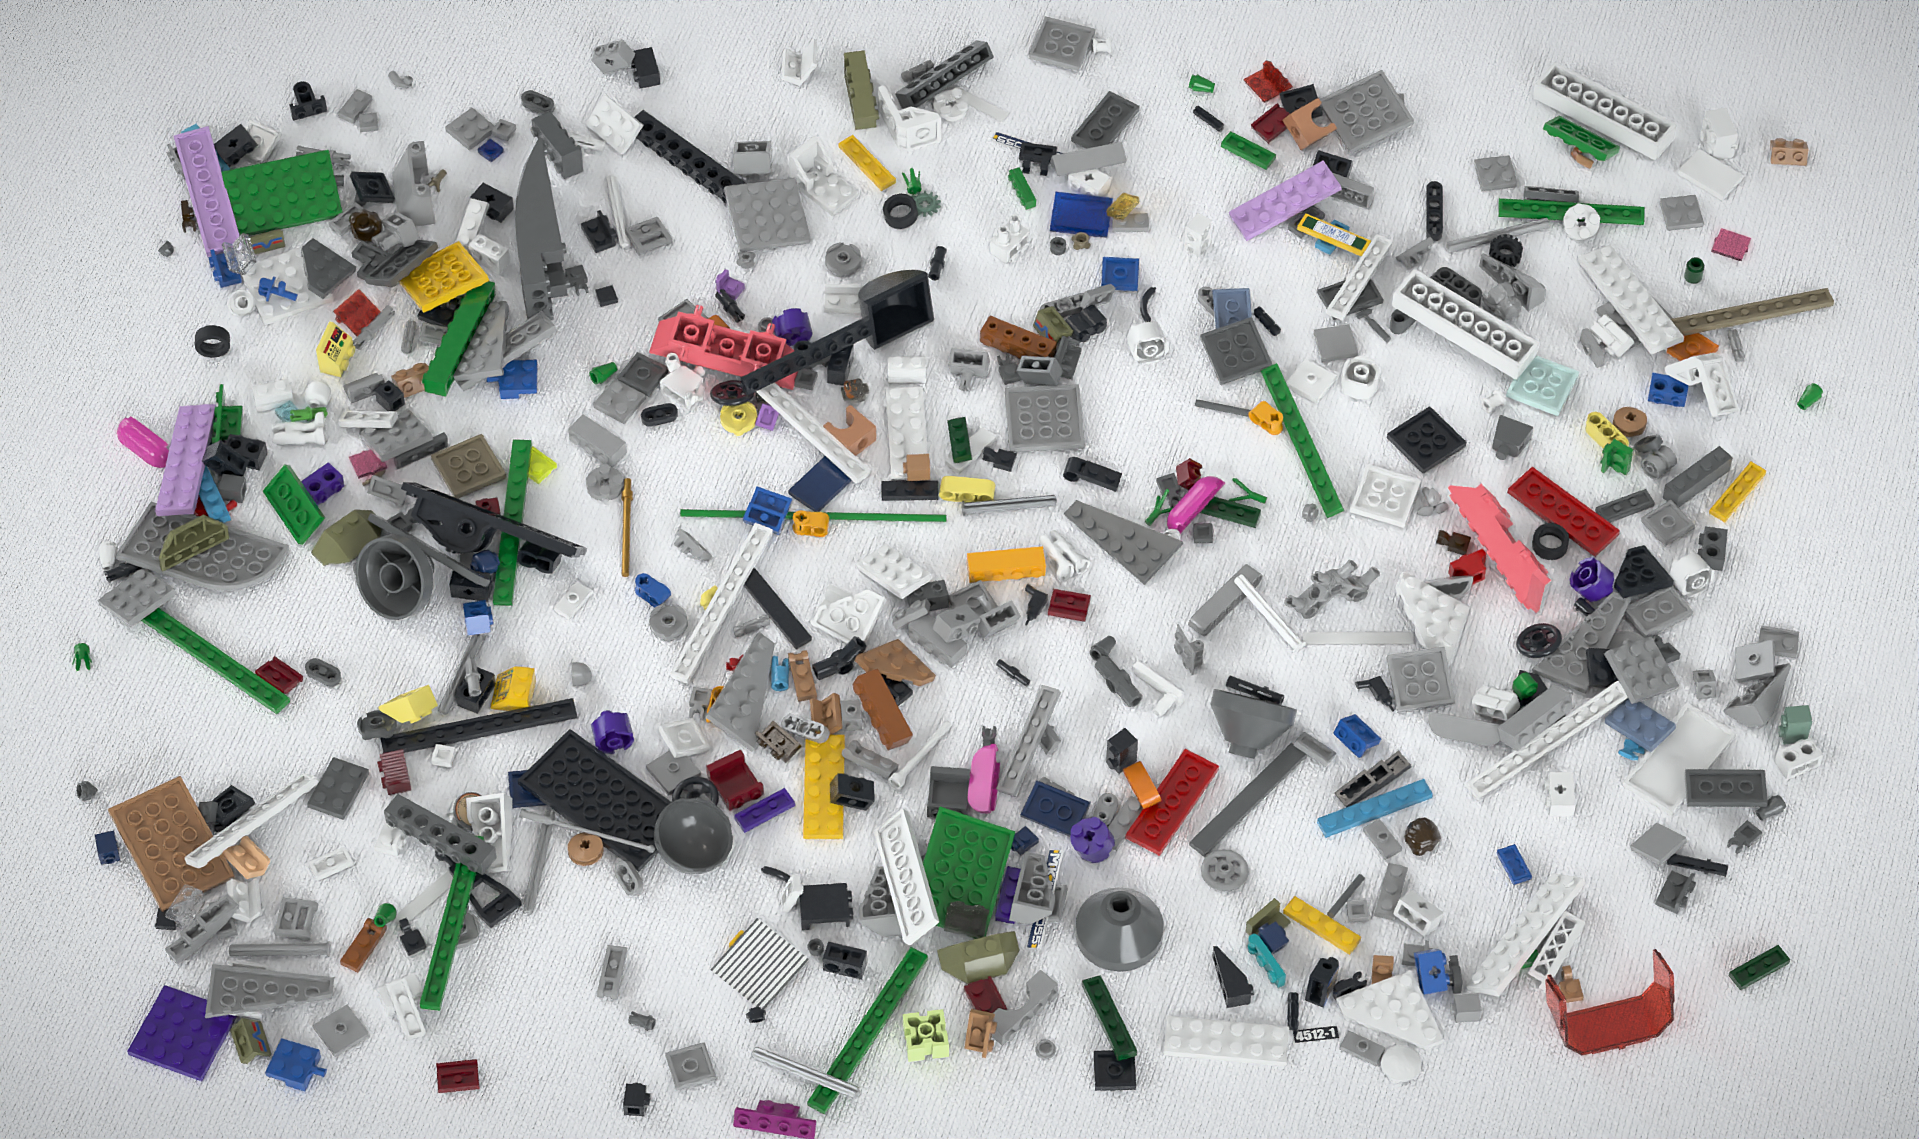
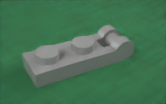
M853 740L842 750V756L845 759L887 779L898 770L899 764L862 747L857 740Z
M607 945L597 990L598 998L606 996L611 997L613 1000H618L628 953L627 947ZM606 984L613 985L612 989L605 988Z

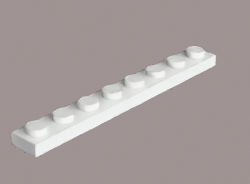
M776 383L756 391L856 484L870 475L871 470Z
M306 773L301 774L184 857L186 863L196 868L204 867L211 859L221 855L225 849L235 845L238 840L250 834L259 825L266 823L270 817L280 813L283 808L294 803L304 793L311 791L318 784L316 777Z

